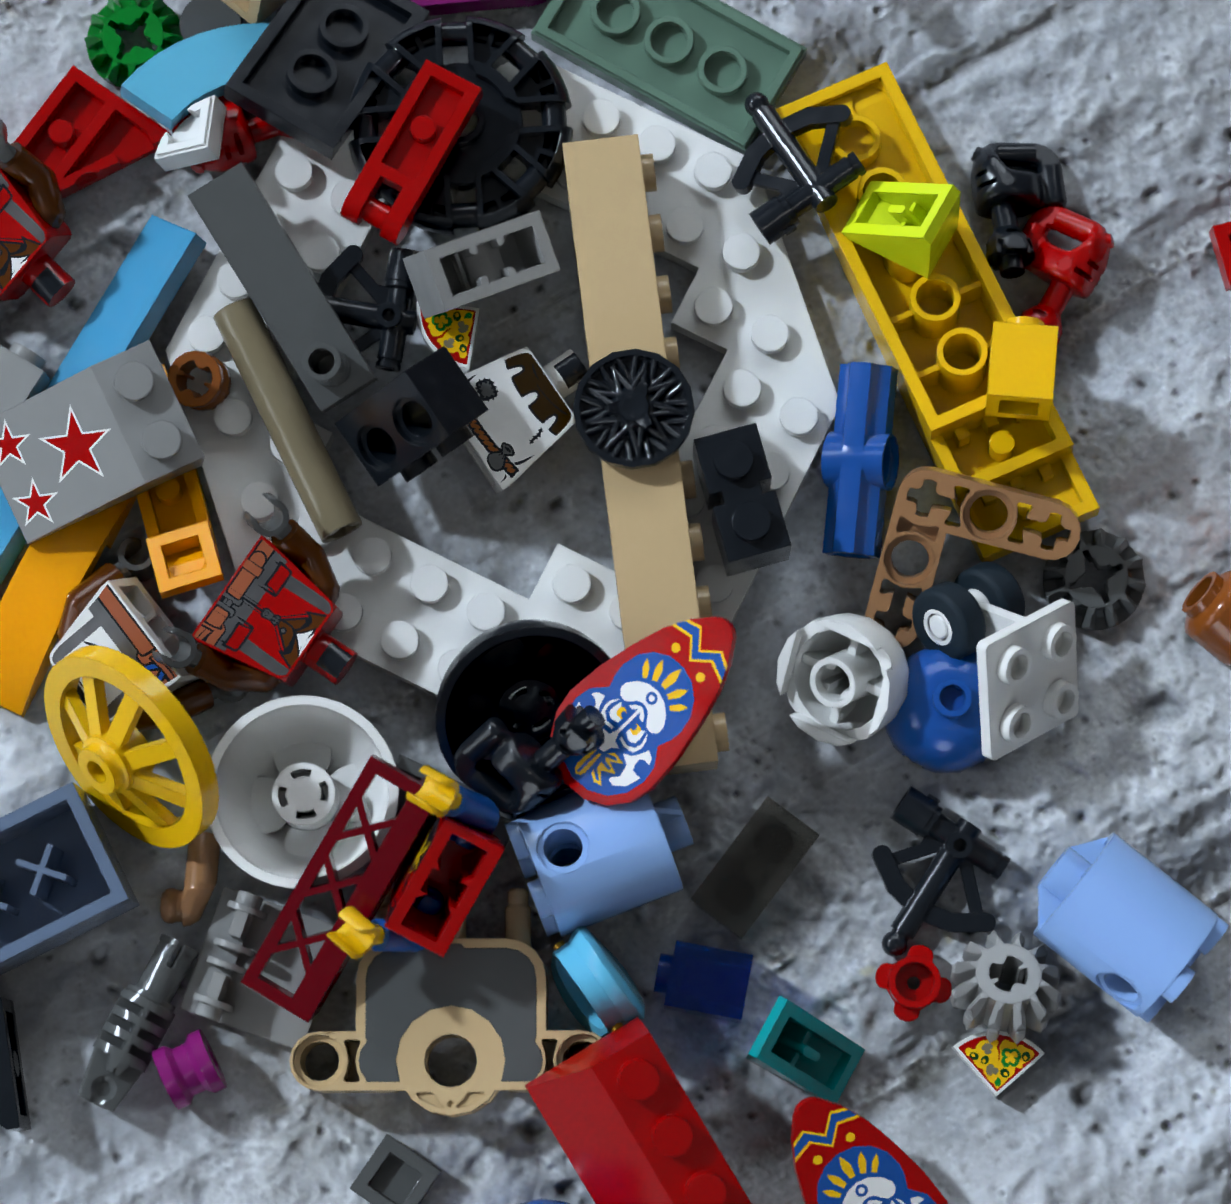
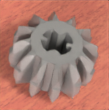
M995 930L987 935L985 947L970 941L964 948L962 957L964 961L957 962L952 967L950 980L957 987L952 989L951 1004L955 1009L966 1010L963 1018L966 1030L981 1024L987 1026L986 1038L989 1043L998 1038L1000 1030L1007 1031L1016 1045L1024 1040L1026 1027L1041 1033L1047 1027L1049 1020L1047 1013H1053L1059 1006L1061 994L1054 988L1059 984L1061 976L1059 966L1044 964L1048 954L1045 944L1029 951L1023 948L1025 938L1021 931L1014 935L1011 944H1004ZM1000 983L1011 985V991L999 989Z

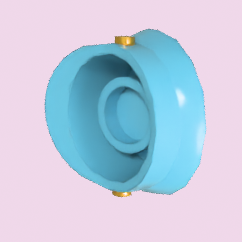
M577 927L571 933L567 943L561 940L553 946L555 951L552 953L551 970L556 987L571 1013L587 1031L604 1037L609 1031L613 1032L621 1027L623 1021H631L637 1016L640 1020L645 1019L644 1002L630 975L618 959L586 927Z

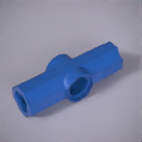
M868 362L840 364L834 431L829 432L825 437L821 454L822 478L828 488L822 553L827 555L855 559L880 558L886 494L887 491L892 490L895 486L899 470V446L896 437L892 434L898 369L893 366Z

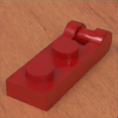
M426 59L349 191L341 208L340 216L357 225L365 221L380 229V237L395 245H399L406 236L415 213L482 99V88ZM382 183L400 192L392 207L375 199Z

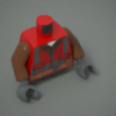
M0 119V301L19 299L28 289H31L51 308L62 301L75 285V280L54 260L72 236L70 228L64 222L66 215L65 206L55 172L20 143L14 142L10 144L7 142V127Z
M263 493L262 495L274 505V513L271 519L267 522L259 523L247 511L244 513V519L247 524L261 535L192 635L185 630L171 626L162 629L167 633L177 636L180 645L178 652L169 658L152 650L153 659L160 664L179 669L185 667L186 672L223 691L267 693L276 688L279 683L293 687L307 667H310L331 683L337 685L348 673L357 658V653L330 635L343 616L342 611L335 605L339 597L340 586L324 549L295 520L289 519L288 509L283 502L271 493ZM263 536L271 537V542Z

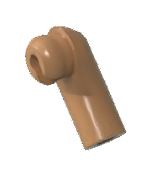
M203 832L188 843L184 890L168 888L161 895L160 915L164 922L169 924L182 922L183 927H187L201 919L218 878L220 845L213 833Z

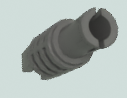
M161 934L160 941L136 985L130 983L127 988H123L93 1044L94 1049L78 1094L87 1101L111 1112L117 1108L143 1072L145 1073L153 1058L152 1051L158 1049L175 1017L173 1012L176 1007L170 1003L194 958L196 959L199 952L184 944L169 968L167 963L179 941L165 934Z

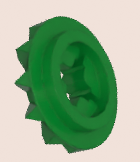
M108 0L107 5L98 14H91V25L87 36L84 38L88 57L95 71L105 81L119 88L136 69L154 55L184 40L180 32L178 15L163 0ZM145 23L144 36L155 51L148 47L144 49L140 46H134L129 53L126 52L123 55L125 44L116 29L135 32L139 25L143 26Z

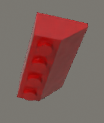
M638 1016L525 1085L595 1204H751L651 1033Z

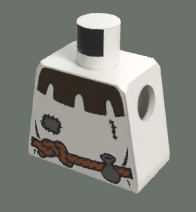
M524 347L464 374L489 410L468 424L474 436L463 443V446L496 494L517 480L575 423L574 414L564 398L577 390L578 383L586 374L587 369L571 349H568L541 367L530 349Z

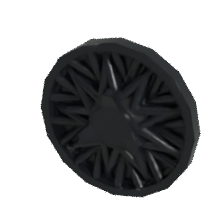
M640 349L612 352L592 364L578 383L573 403L576 429L588 450L609 465L630 470L656 466L676 454L689 436L695 412L691 387L680 369L660 354Z

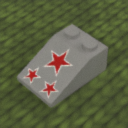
M150 340L96 363L0 413V487L28 545L203 465L205 458Z

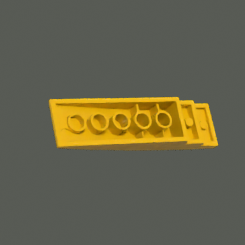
M884 62L777 108L776 111L782 119L807 107L846 105L853 115V121L849 126L840 127L831 165L843 157H848L847 155L853 151L865 168L866 173L862 176L859 175L855 181L835 193L838 200L831 209L823 213L817 212L887 366H893L898 369V390L934 466L1059 499L1069 504L1075 510L1080 523L1097 516L1100 507L1072 453L1074 443L1053 403L1049 421L985 416L993 321L1006 322L1007 319L1015 317L961 208L959 207L958 227L928 279L850 241L841 233L870 181L948 184L888 63ZM826 128L813 129L795 137L815 166L817 165ZM955 486V499H951L960 518L961 503L969 489ZM985 495L973 502L970 508V516L977 527L992 531L1000 528L1005 523L1008 517V510L1006 504L1000 498ZM1019 502L1017 523L1009 537L1022 540L1023 526L1041 532L1042 539L1061 532L1065 528L1061 525V515L1058 513H1050L1046 522L1027 519L1026 514L1031 505ZM971 540L981 562H992L1014 552Z

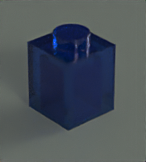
M676 940L674 955L660 954L654 992L666 994L664 1009L740 1024L754 955Z

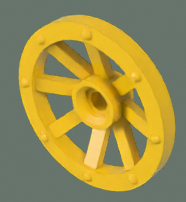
M98 645L81 647L52 667L44 687V704L48 725L62 759L92 802L109 819L132 836L162 848H179L188 844L207 830L216 817L219 805V787L214 764L202 735L172 692L140 663L108 647ZM81 677L86 708L77 693V686ZM104 681L125 693L111 722L109 720ZM143 710L155 722L165 738L147 742L144 735L136 728ZM177 759L184 784L153 773L155 764ZM155 797L185 808L183 815L176 817Z

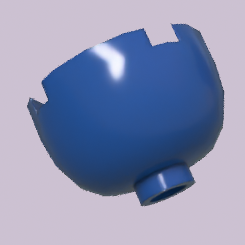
M926 648L911 654L906 659L909 667L907 697L897 716L885 726L893 747L903 756L908 757L913 763L921 765L923 769L934 773H959L983 763L987 758L982 755L977 651L962 659H954L940 650H929Z

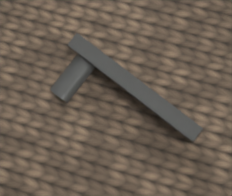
M242 162L188 195V198L322 413H326L378 380Z

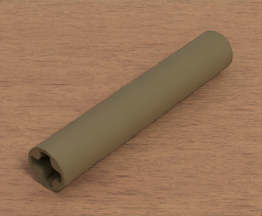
M251 298L238 300L225 306L214 315L213 319L322 543L332 542L352 533L362 525V521L260 312Z

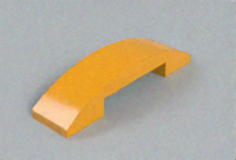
M161 364L166 376L168 377V371L165 364ZM197 468L136 495L147 534L146 543L162 599L224 580L219 551Z
M137 496L37 540L27 548L0 601L1 707L24 718L51 665L49 655L58 639L57 631L68 593L91 575L105 546L111 549Z

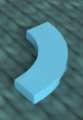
M248 23L220 27L179 41L154 55L136 69L121 85L120 96L172 130L184 117L190 114L187 109L193 104L215 95L217 98L224 96L226 83L269 23Z

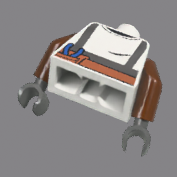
M129 537L123 540L118 548L119 561L114 565L105 563L68 593L57 631L59 642L51 651L49 657L52 666L76 649L84 646L98 645L117 650L134 659L153 673L172 692L191 718L213 708L214 700L217 698L224 702L235 703L246 697L248 692L223 691L186 672L185 667L176 669L160 664L153 659L152 650L170 658L178 652L180 645L177 636L162 630L164 627H174V625L141 584V582H145L155 575L150 556L144 563L139 565L127 562L130 556L136 554L141 549L142 544L139 538ZM81 677L78 682L77 693L86 708ZM104 681L109 720L111 722L125 693ZM143 710L136 728L139 731L159 729Z

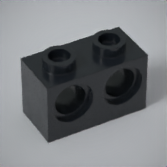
M443 346L405 370L336 422L335 425L379 487L399 473H401L406 482H409L438 462L432 450L436 448L440 455L444 457L474 436L468 424L489 409L447 348Z

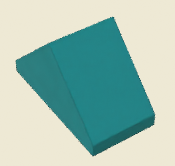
M779 996L746 1059L815 1097L837 1103L865 1049L790 1000Z

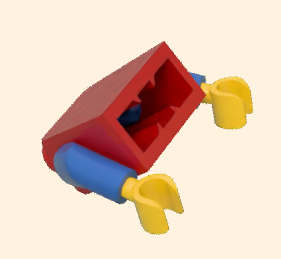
M423 765L419 771L426 775L425 782L416 794L407 792L406 799L433 816L394 884L386 919L376 918L370 921L354 906H347L338 914L345 921L343 926L337 931L328 932L326 936L350 958L355 960L363 957L370 949L377 952H418L426 948L444 957L505 850L501 841L493 834L499 822L500 813L492 800L460 786L458 782L434 768Z

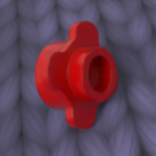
M924 945L912 946L908 950L907 956L894 964L883 963L878 967L875 974L877 986L887 990L895 1003V1016L905 1022L916 1020L919 1017L920 1010L933 1002L945 1003L950 998L952 992L951 982L947 978L940 976L938 968L932 962L933 952ZM916 977L919 980L920 985L917 989H910L908 987L907 981L909 978Z

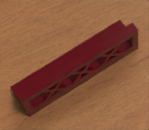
M375 754L371 755L240 982L307 1023L320 1012L349 962L350 957L326 936L328 932L337 931L345 923L339 915L332 930L307 936L300 912V907L306 897L331 891L337 914L347 906H354L368 920L372 921L433 816L406 800L397 817L372 823L365 795L377 775L405 792L416 794L421 789L426 779L424 777L419 781ZM358 809L362 826L346 830ZM391 827L380 847H378L374 831ZM364 834L371 858L369 866L363 874L339 880L332 853L339 840ZM325 866L329 882L313 886ZM358 884L346 904L342 888ZM292 923L296 939L281 942ZM325 941L313 961L309 944ZM299 947L305 976L293 994L263 976L262 973L274 953Z

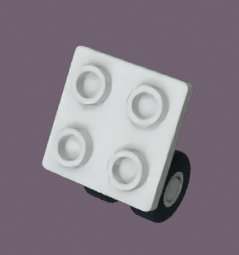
M987 561L980 562L962 571L954 582H941L921 592L914 602L912 619L916 634L926 649L940 650L954 659H962L977 651L982 755L995 761L1077 715L1079 710L1077 635L1074 602L1061 598L1024 617L1025 600L1017 580L1003 566Z

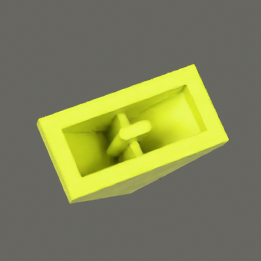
M870 181L841 233L850 241L928 279L958 227L961 191L953 184Z

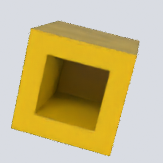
M1029 316L1011 317L1006 322L993 321L985 416L1049 421L1054 395L1059 326L1045 325L1042 320Z

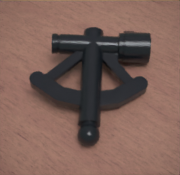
M754 92L746 98L745 110L749 115L753 116L752 120L762 134L747 148L732 179V185L736 192L741 195L751 192L753 186L780 192V195L774 196L749 213L769 245L784 235L788 236L797 230L796 225L800 223L798 218L814 208L818 213L831 209L838 200L835 193L855 181L859 175L862 176L866 173L865 168L853 151L847 155L848 157H843L831 165L840 127H847L853 121V115L848 106L807 107L782 119L774 106L769 105V100L763 93ZM826 128L817 165L815 166L795 137L813 129ZM776 153L794 180L762 174L760 171L765 161Z
M350 245L322 273L318 284L343 324L371 329L354 341L360 352L362 353L380 340L377 354L378 360L376 361L375 368L389 372H400V363H402L406 337L407 335L414 336L417 324V311L411 310L415 292L403 258L416 254L419 251L406 248H391L385 275L386 284L383 286L378 285L360 265L364 259L361 248L356 245ZM352 274L377 304L335 297L339 285Z
M912 786L906 791L890 818L915 835H920L923 837V840L919 845L893 853L885 845L877 846L872 851V859L887 893L902 906V909L891 925L892 931L888 932L882 939L884 952L892 957L900 956L906 951L908 940H913L923 923L949 933L992 931L995 928L996 920L992 914L983 913L973 865L988 875L991 874L997 880L1011 860L1010 857L1002 855V852L980 839L978 836L982 831L963 818H959L957 823L941 813L943 808L938 805L939 799L931 794L926 796ZM938 852L913 890L904 881L897 865ZM958 868L961 873L969 913H952L935 906Z

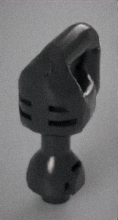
M995 142L983 148L977 147L970 159L973 161L970 176L972 199L974 200L977 215L986 219H992L994 232L986 243V259L990 267L995 271H999L1001 277L1014 279L1022 276L1025 273V267L1035 260L1031 239L1019 229L1017 217H1024L1049 206L1065 208L1067 197L1062 166L1058 156L1051 149L1035 143ZM1008 167H1011V168H1034V169L1037 170L1038 173H1034V172H1030V171L1013 170V169H1010V168H1008Z
M569 704L555 719L553 736L545 744H541L526 733H513L509 731L501 719L497 717L489 718L455 752L454 766L456 774L473 791L492 800L500 812L511 814L513 818L522 817L526 812L535 810L560 787L563 775L558 767L569 756L588 755L604 743L602 727L605 725V719L602 713L594 706L587 705L583 708L580 705L575 707L574 704ZM483 759L491 760L494 768L513 788L505 784L480 761Z

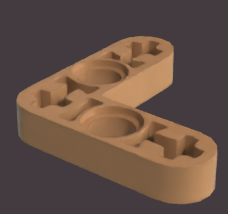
M922 466L913 469L903 478L897 492L865 616L870 617L885 628V622L875 618L877 611L887 612L889 610L895 588H882V582L885 578L902 588H921L922 592L933 586L946 534L1044 560H1058L1075 550L1080 540L1081 525L1078 515L1069 504L1059 499L938 467ZM924 479L937 482V494L955 499V486L968 488L969 490L961 503L960 523L946 520L952 511V507L932 504L929 513H922L916 510L918 505L917 499L908 496L909 489H920ZM985 495L1000 498L1006 504L1008 510V517L1005 523L1000 528L992 531L977 527L970 516V508L973 502ZM1018 503L1031 505L1026 518L1034 521L1046 522L1050 513L1060 514L1062 527L1070 530L1068 538L1057 537L1053 546H1046L1042 544L1041 532L1024 526L1022 540L1009 537L1017 523ZM912 540L925 547L929 556V562L922 572L915 575H905L894 567L891 559L892 551L900 542ZM907 592L902 612L905 618L912 620V624L910 627L899 626L896 635H894L902 648L908 646L917 638L912 619L913 605L917 597Z

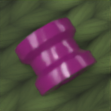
M201 1029L187 1034L185 1042L173 1049L162 1046L152 1051V1057L169 1097L178 1110L191 1105L194 1096L206 1090L217 1093L227 1088V1083L218 1060Z

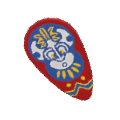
M714 616L689 619L664 627L612 657L572 688L557 709L555 719L569 704H574L575 707L580 705L583 708L587 705L594 706L602 713L605 719V725L602 727L604 743L588 755L569 756L558 766L562 772L565 784L583 799L606 806L632 803L654 790L691 744L724 688L732 666L737 639L736 629L733 624L726 618ZM554 723L552 727L551 737L553 736Z
M807 1097L796 1105L792 1118L791 1145L793 1165L805 1204H948L945 1197L926 1173L887 1135L863 1116L841 1104L819 1097Z

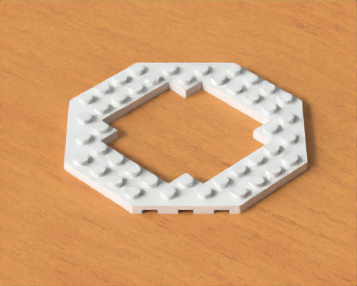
M510 62L500 65L496 69L509 82L519 73V70ZM555 65L565 82L572 104L571 108L566 110L567 126L573 129L572 142L638 134L640 154H653L657 191L646 192L648 215H661L665 252L655 254L696 273L671 322V329L725 355L694 414L689 436L679 448L680 461L692 460L697 498L685 499L688 524L700 522L705 561L693 562L696 587L708 585L712 617L726 618L733 623L760 568L727 577L712 526L713 509L708 510L693 460V440L756 423L772 476L770 491L776 490L785 519L835 420L837 392L783 239L781 237L769 245L749 215L750 212L768 201L765 188L753 186L751 192L741 195L736 192L732 185V179L744 155ZM537 110L521 111L524 127L542 126L540 112ZM472 114L460 137L469 135L476 128L478 119L474 114ZM391 119L378 123L379 136H382ZM353 130L332 160L296 139L280 136L256 181L262 194L317 282H319L322 273L348 246L356 245L364 252L376 227L365 221L357 225L340 216L343 203L359 176L351 159L348 143L354 140ZM514 157L502 172L513 182H516L527 168ZM563 169L552 189L545 187L537 197L570 212L565 169ZM451 187L452 204L459 203L465 191H458ZM383 197L381 199H378L379 201L389 205V202H387ZM221 249L219 250L165 351L170 367L175 359L182 354L200 351L218 358L226 365L230 372L232 384L229 395L214 410L203 412L184 405L183 408L205 456L202 467L235 571H237L261 536L247 524L244 519V513L247 511L259 523L270 520L274 513V505L262 494L271 493L285 504L289 512V519L295 520L324 549L336 576L340 591L335 605L342 611L343 616L330 635L357 653L358 659L436 698L442 679L459 652L480 634L504 623L527 619L557 622L572 627L591 638L610 658L624 650L615 571L561 544H557L533 593L528 599L362 516H359L362 525L358 529L335 541L322 543L213 319L214 315L225 306L238 300L250 298ZM352 274L339 285L335 297H340ZM266 324L292 380L295 382L298 374ZM196 367L190 373L195 379H187V389L203 395L209 389L204 383H212V373L205 372ZM314 424L328 451L335 439L333 433ZM721 495V505H722V504H724V501H723V497H722V495ZM263 536L271 542V537ZM526 687L519 688L518 690H516L515 692H513V693L511 694V696L513 697V695H514L517 691H519L520 689L526 688Z

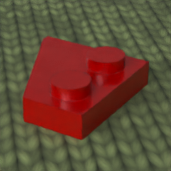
M73 65L14 142L20 143L55 172L61 196L64 199L155 153L165 132L169 133V131Z

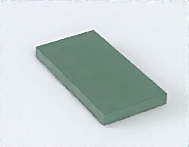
M550 0L531 32V39L704 136L743 155L760 134V130L752 120L753 116L749 115L745 110L746 98L754 92L763 93L768 98L769 105H773L775 108L807 53L806 47L720 0Z

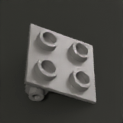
M224 886L179 1009L293 1048L300 1038L309 1033L313 1019L307 1023L240 983L282 911L283 906L263 900L264 898ZM301 913L307 936L332 930L334 926L332 923ZM292 923L281 942L296 939ZM325 941L309 944L313 961ZM299 947L274 953L262 973L263 976L293 994L305 976Z

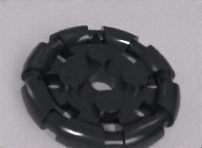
M466 16V22L442 23L441 17L427 20L411 26L385 43L387 51L375 64L368 62L361 72L354 87L351 101L361 87L363 90L372 72L382 80V86L373 95L370 106L363 107L353 128L354 140L348 143L351 159L358 175L381 138L379 136L378 123L386 119H392L415 79L414 77L405 89L394 80L405 67L418 74L425 60L428 59L482 88L483 97L473 113L478 119L476 128L469 135L459 137L415 213L411 225L422 230L446 235H454V229L478 227L480 231L527 214L536 207L533 200L545 187L552 189L564 169L562 143L572 142L573 129L567 126L566 110L572 106L569 92L560 72L543 50L538 53L524 42L525 35L516 29L498 21L474 16ZM467 47L468 63L444 65V48ZM507 62H510L519 70V73L510 82L496 70L500 65H504ZM537 110L540 112L542 126L524 127L521 111ZM514 157L527 168L516 182H513L502 172ZM382 183L375 199L378 200L383 197L393 205L400 192ZM451 187L458 191H468L476 187V202L452 204Z

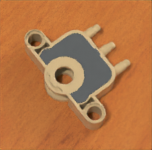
M512 888L508 891V905L505 908V938H466L465 918L444 957L426 948L418 952H377L370 949L359 962L356 976L355 1031H317L308 1033L300 1038L292 1048L289 1062L291 1073L297 1082L312 1091L321 1093H398L399 1091H406L414 1102L429 1112L456 1118L475 1114L490 1104L499 1091L529 1093L525 1085L565 1061V1056L572 1047L582 1043L591 1045L601 1039V1037L594 1032L584 1030H548V978L543 961L535 949L531 947L529 892L525 888ZM390 889L376 913V918L386 919L393 889ZM454 1037L465 1039L475 1049L477 1063L474 1073L469 1080L458 1086L448 1087L438 1084L430 1074L428 1063L431 1052L437 1044L445 1039ZM317 1045H331L335 1048L339 1057L337 1071L327 1080H313L306 1071V1056Z

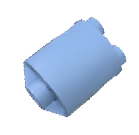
M574 792L538 806L535 810L526 812L524 816L504 824L525 879L538 875V879L528 882L527 885L547 937L559 932L561 937L571 934L577 927H589L682 891L683 885L672 852L694 844L676 796L653 804L649 793L632 803L606 806L585 800ZM567 863H573V864L570 865V866H565V867H563V866L566 865Z
M1114 832L1106 838L1068 847L1037 885L1038 925L1033 935L1136 1017H1141L1147 1023L1153 1019L1166 1001L1172 1003L1182 993L1196 973L1190 966L1201 953L1206 955L1217 944L1229 927L1225 921L1218 917L1217 913Z

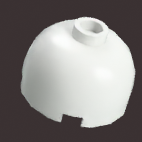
M841 613L815 619L787 638L778 657L776 683L780 696L787 693L789 703L795 710L794 713L790 714V717L798 728L817 741L843 746L873 736L897 716L907 697L909 667L904 650L892 632L870 617L853 613Z

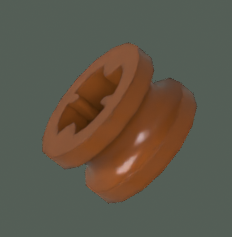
M200 351L186 352L176 358L169 368L167 377L180 404L203 412L214 410L217 405L221 404L228 397L232 384L230 372L226 365L218 358ZM196 367L205 372L212 373V383H204L209 389L203 395L187 389V379H195L190 373Z

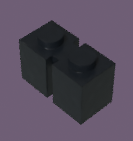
M756 423L694 439L693 460L708 510L713 509L712 526L727 577L789 560L792 545L776 490L770 491L772 476ZM721 495H722L723 501H724V504H722V505H721Z

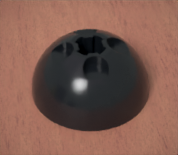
M527 619L512 621L493 627L477 636L452 661L442 679L435 707L437 740L442 755L450 769L461 780L456 774L454 766L455 752L473 732L492 717L501 719L509 731L513 733H526L541 744H545L551 738L556 711L569 691L597 667L611 658L596 642L582 632L561 623L547 620ZM526 687V688H523V689H520L519 691H517V692L513 695V697L511 696V694H512L513 692H515L516 690H518L519 688ZM483 759L480 761L505 784L513 788L494 768L491 760ZM562 779L560 787L540 805L572 794L575 791L565 784Z

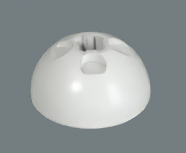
M310 695L288 696L268 701L252 709L229 728L211 757L219 787L218 810L213 823L210 825L216 841L226 855L249 875L275 886L294 889L371 755L375 754L396 767L387 743L378 730L364 716L354 709L328 698ZM377 775L365 795L372 823L396 817L399 800V788ZM323 783H326L327 785L323 786L324 793H325V799L322 800V796H323V795H322V789H321L320 785H322ZM358 809L346 830L362 826ZM312 811H315L314 814L307 816L300 815V819L297 818L298 813H310ZM391 827L374 831L378 847H380ZM364 834L339 840L332 852L339 880L351 876L371 860ZM325 866L313 886L329 882Z

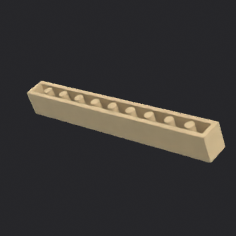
M638 134L562 143L589 368L592 364L612 352L640 349L658 353L680 369L676 336L664 337L661 314L673 312L668 275L656 276L653 253L665 252L661 215H648L646 192L657 191L653 154H640ZM679 449L676 454L656 466L633 470L609 465L601 460L624 650L664 627L689 619L712 617L708 585L696 587L693 562L705 561L700 522L688 524L685 499L697 498L692 460L680 461ZM711 710L691 744L667 775L716 770L718 768V752L729 751L725 712L712 714Z

